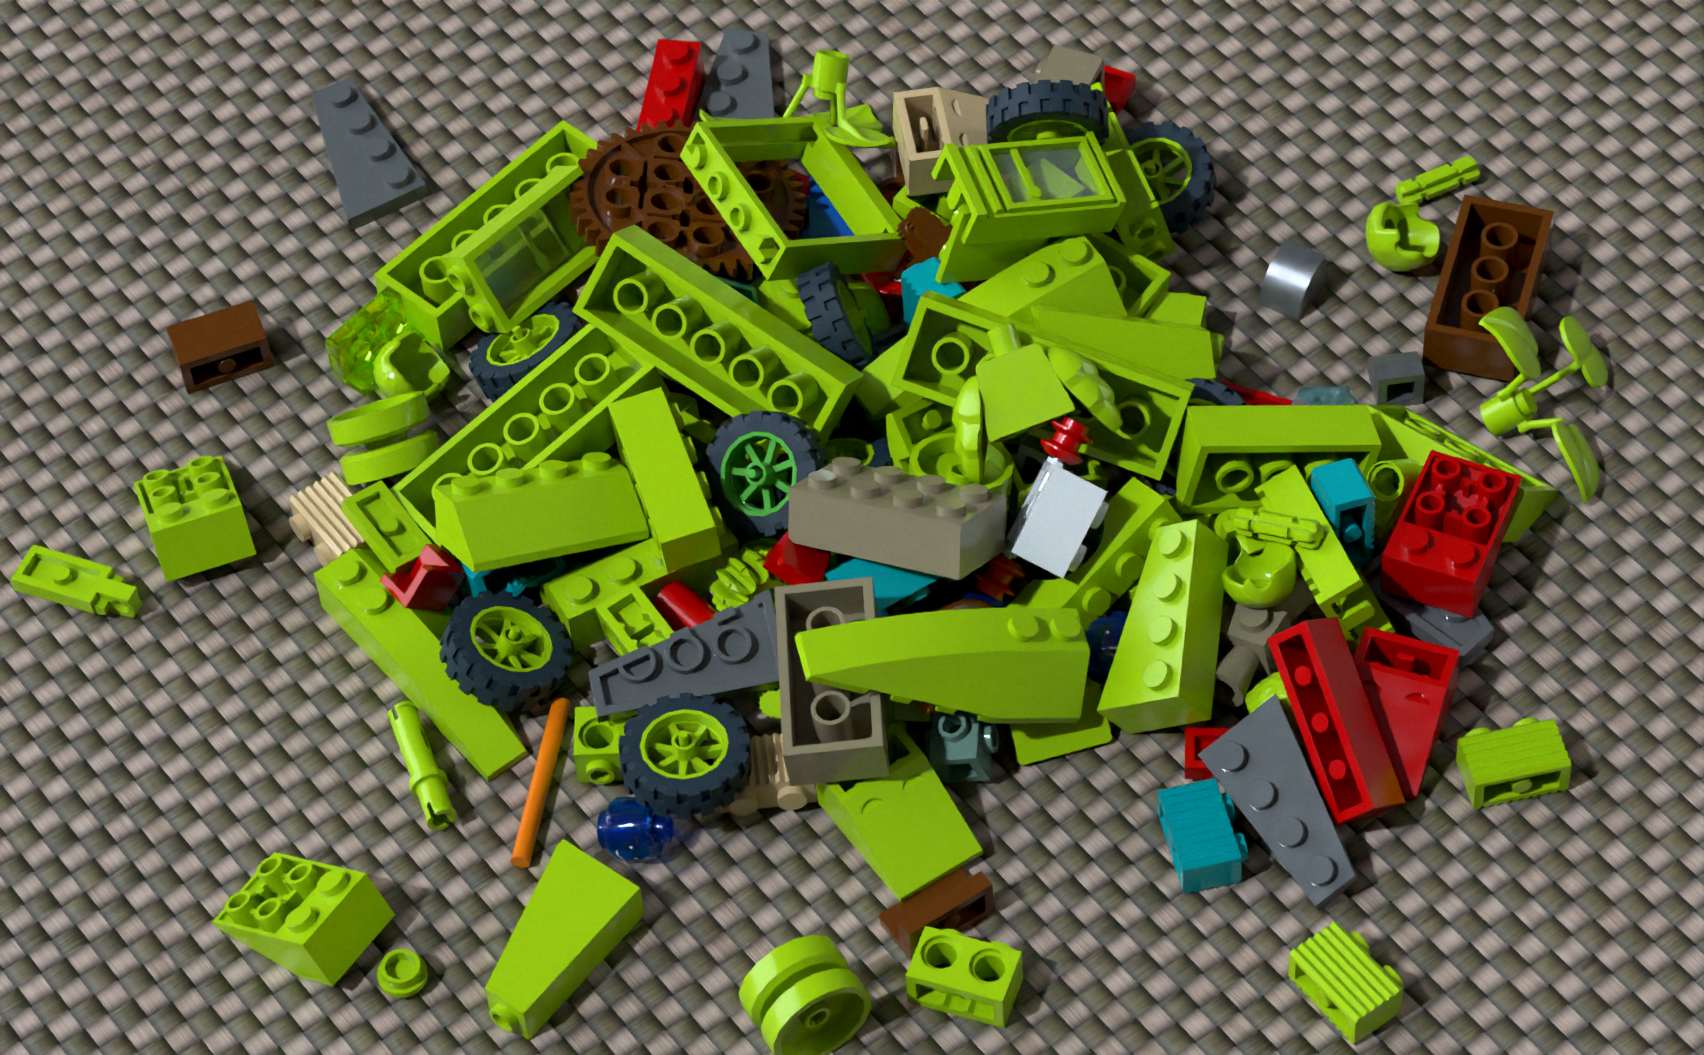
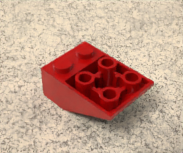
M1431 450L1382 554L1381 591L1473 618L1489 582L1523 476Z
M1365 626L1353 661L1403 796L1417 800L1457 687L1460 650Z

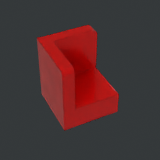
M787 531L765 556L762 567L789 585L822 582L831 551L795 544L788 538Z
M426 544L409 574L385 572L380 582L405 608L444 611L465 577L466 572L445 550H441L438 545Z

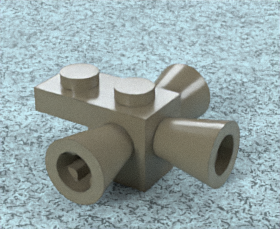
M1297 575L1296 585L1285 601L1267 608L1244 607L1235 602L1227 592H1224L1219 643L1225 645L1227 654L1216 665L1213 695L1216 701L1230 707H1238L1242 705L1253 678L1263 680L1269 675L1278 672L1267 638L1290 628V623L1315 602L1313 593L1302 577Z

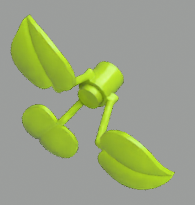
M816 50L812 74H803L802 84L783 117H792L807 90L809 87L814 88V97L830 100L829 112L809 114V116L824 115L831 126H837L825 128V136L829 139L856 148L898 149L897 141L893 136L888 137L881 133L883 126L874 117L868 103L846 109V82L851 56L833 50ZM700 108L699 115L703 122L743 120L733 118L712 117Z
M1499 307L1486 314L1478 324L1495 336L1520 374L1506 388L1498 391L1497 396L1480 405L1482 419L1488 430L1496 437L1515 428H1518L1519 432L1523 434L1531 429L1551 427L1555 441L1577 483L1582 497V505L1591 501L1599 483L1600 469L1596 456L1576 425L1570 424L1567 426L1560 417L1531 420L1532 414L1537 412L1534 396L1578 369H1581L1591 387L1600 388L1608 381L1606 363L1598 349L1590 341L1584 327L1573 316H1567L1561 320L1559 329L1562 340L1574 358V362L1529 390L1525 387L1518 389L1526 380H1535L1540 377V363L1535 357L1538 353V346L1523 317L1513 308Z

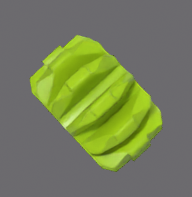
M757 546L752 550L743 547L736 558L728 556V564L723 569L716 570L719 579L712 583L710 590L714 594L711 602L716 606L718 612L730 606L736 608L753 600L755 595L770 589L774 610H776L775 587L788 586L789 584L762 567L769 550H765L761 546Z

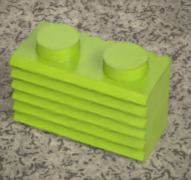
M1524 718L1516 722L1512 727L1491 731L1489 728H1477L1468 732L1465 737L1458 738L1456 763L1472 807L1476 810L1482 806L1488 808L1492 804L1497 806L1501 802L1507 804L1511 800L1515 802L1521 798L1526 800L1530 796L1534 798L1540 794L1545 796L1549 792L1553 794L1559 790L1564 792L1569 788L1571 759L1568 757L1567 750H1565V744L1562 742V736L1559 734V728L1556 726L1554 718L1542 721L1536 718Z
M1333 921L1329 927H1324L1321 932H1317L1314 937H1309L1305 943H1301L1298 948H1293L1289 953L1288 975L1291 981L1295 982L1297 987L1302 989L1304 995L1308 996L1310 1001L1315 1003L1318 1009L1322 1010L1324 1016H1327L1330 1022L1335 1024L1337 1030H1341L1344 1037H1348L1351 1044H1356L1402 1012L1404 986L1399 975L1388 965L1381 968L1370 956V949L1363 937L1355 931L1348 933L1337 921Z

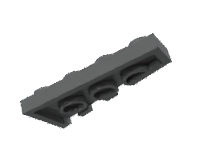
M350 77L311 94L350 232L428 196L425 182Z
M770 589L755 595L753 600L736 608L730 606L714 614V618L692 628L687 626L670 634V638L650 647L645 645L588 671L598 723L636 716L639 708L645 704L652 706L657 703V698L667 695L672 699L679 698L680 693H693V697L702 698L704 694L712 696L717 700L779 687L776 614Z
M1274 694L1200 752L1198 756L1318 910H1321L1359 879L1323 801V796L1317 782L1309 769L1299 741L1292 730L1282 702L1277 694Z

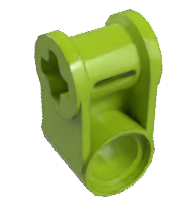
M1404 458L1379 461L1373 464L1365 478L1376 497L1374 500L1376 504L1374 510L1376 513L1374 514L1375 520L1373 521L1375 524L1373 537L1375 539V547L1381 551L1386 548L1423 467L1413 459ZM1394 471L1397 472L1400 478L1398 490L1393 485L1392 477Z

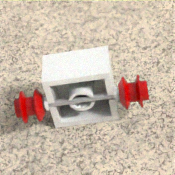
M1063 416L1060 424L1050 420L1056 432L1052 439L1040 440L1044 451L1053 456V459L1047 458L1005 538V551L1002 552L1004 554H998L989 560L983 573L972 572L971 574L980 579L976 586L977 589L1002 601L1005 593L1015 596V593L1009 586L1013 577H1025L1021 565L1012 560V558L1016 559L1017 555L1061 578H1064L1067 570L1074 573L1087 549L1081 543L1089 527L1096 530L1108 510L1109 503L1103 501L1107 491L1063 469L1064 464H1062V461L1069 465L1082 464L1084 461L1078 454L1081 445L1094 443V441L1086 438L1089 431L1088 427L1066 416Z

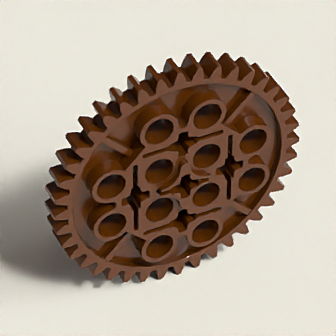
M658 120L657 129H652L646 123H641L640 132L626 127L624 137L611 133L610 143L602 140L597 141V150L588 149L586 159H579L578 166L581 167L584 173L570 184L569 212H572L571 223L577 224V235L585 236L584 245L586 247L596 246L595 256L601 257L614 232L635 224L713 276L735 281L736 275H739L749 281L752 279V270L763 274L680 157L692 130L699 121L694 120L690 128L685 127L681 120H676L674 127H668L664 121ZM788 161L733 162L788 240H798V236L802 235L806 196L802 193V182L796 181L797 172L795 170H787ZM642 187H645L643 208L639 209ZM775 243V246L779 250V245Z

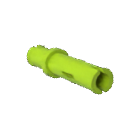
M409 701L400 702L394 706L398 718L394 710L390 709L387 713V719L391 723L411 777L408 783L411 794L419 798L426 817L427 826L431 830L446 829L450 826L446 813L450 822L454 823L457 819L456 810L453 808L446 790L449 784L445 771L437 766L418 716L416 705Z

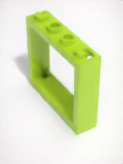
M824 115L697 122L680 154L681 159L767 281L798 279V275L829 261H832L833 264L835 263L839 268L840 274L842 273L843 275L895 271L908 249L904 245V241H900L901 238L897 236V226L901 222L900 218L846 145L835 142L825 136V128L832 126ZM799 158L851 229L854 236L788 240L733 162ZM775 243L779 245V250L775 246Z

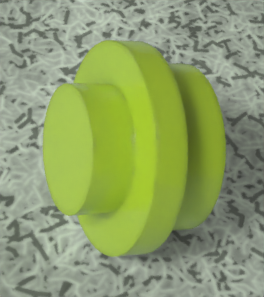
M396 949L386 954L377 970V979L380 988L387 995L396 998H406L418 993L425 986L428 979V970L425 961L418 954L408 949Z

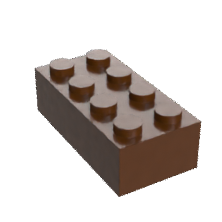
M1464 194L1424 329L1422 365L1509 382L1514 380L1517 370L1516 366L1495 336L1478 323L1489 312L1499 307H1510L1523 317L1529 327L1551 248L1554 211Z

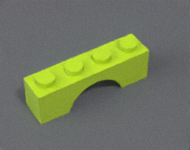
M1132 477L1108 502L1109 507L1103 518V537L1093 556L1074 573L1064 576V578L1053 580L1033 579L1006 608H1077L1084 633H1086L1141 576L1156 528L1184 521L1167 499L1135 477Z

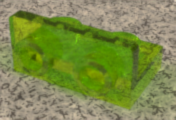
M387 286L325 340L333 376L363 396L368 395L378 386L373 374V363L386 343L406 331L417 334L426 342L424 334L407 324L400 293Z

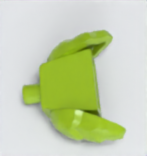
M1014 323L1002 325L987 332L996 358L976 365L977 375L970 377L960 389L952 414V422L956 428L955 453L961 459L962 468L967 480L981 483L984 475L988 439L991 443L999 444L1051 424L1050 420L1057 422L1062 420L1063 416L1071 417L1079 414L1082 411L1075 397L1103 425L1114 433L1123 423L1120 412L1114 403V391L1098 375L1097 367L1079 352L1063 346L1054 345L1046 348L1044 344L1036 342L1022 347Z

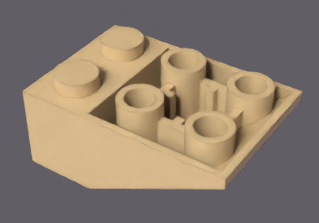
M942 87L894 92L893 131L897 141L908 196L950 191L954 180L934 181L931 173L945 144L956 143L957 147L988 144L986 104H989V98ZM1013 174L1001 175L1004 182L1013 176Z

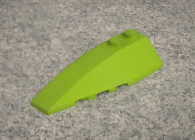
M1083 234L1063 236L999 272L957 299L1033 326L1031 306L1039 304L1128 316L1106 261ZM907 335L861 371L865 375L853 396L873 421L884 418L887 414L923 398V396L890 385Z
M352 548L313 573L322 608L488 782L527 756L526 748L507 712L499 710V705L491 703L490 706H486L477 702L478 697L472 693L467 696L458 688L460 684L457 680L451 681L446 674L447 665L446 663H441L439 653L442 648L440 640L453 613V609L449 605H447L444 611L405 608L380 582L383 574L389 571L373 550Z
M976 608L903 614L798 632L794 637L805 678L809 682L866 694L870 689L888 694L891 701L909 704L912 700L935 704V711L952 715L957 710L977 714L979 721L992 724L1076 723L1081 718L1090 648L1077 608Z

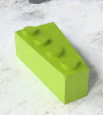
M662 387L609 403L608 408L622 464L629 471L646 522L649 523L652 537L667 573L722 555L718 536L726 534L723 520L717 506L709 508L706 500L711 499L712 495L704 472H694L692 465L698 464V459L690 436L683 439L680 436L679 431L685 429L677 403L668 404Z
M1198 519L1156 528L1108 674L1097 712L1128 734L1211 720L1224 596L1222 574L1227 567L1229 543Z

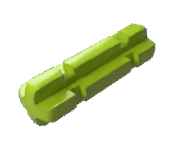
M1465 156L1453 161L1452 166L1445 164L1416 176L1415 181H1412L1410 178L1400 182L1395 186L1397 200L1400 204H1419L1424 197L1429 200L1459 188L1461 182L1464 185L1474 182L1480 177L1478 163L1474 158Z
M1246 506L1238 508L1236 516L1232 521V525L1236 528V532L1239 535L1256 537L1259 534V539L1295 545L1298 541L1299 547L1309 549L1319 547L1320 540L1324 537V529L1321 528L1320 522L1317 520L1301 518L1298 522V517L1266 510H1262L1258 514L1259 509Z

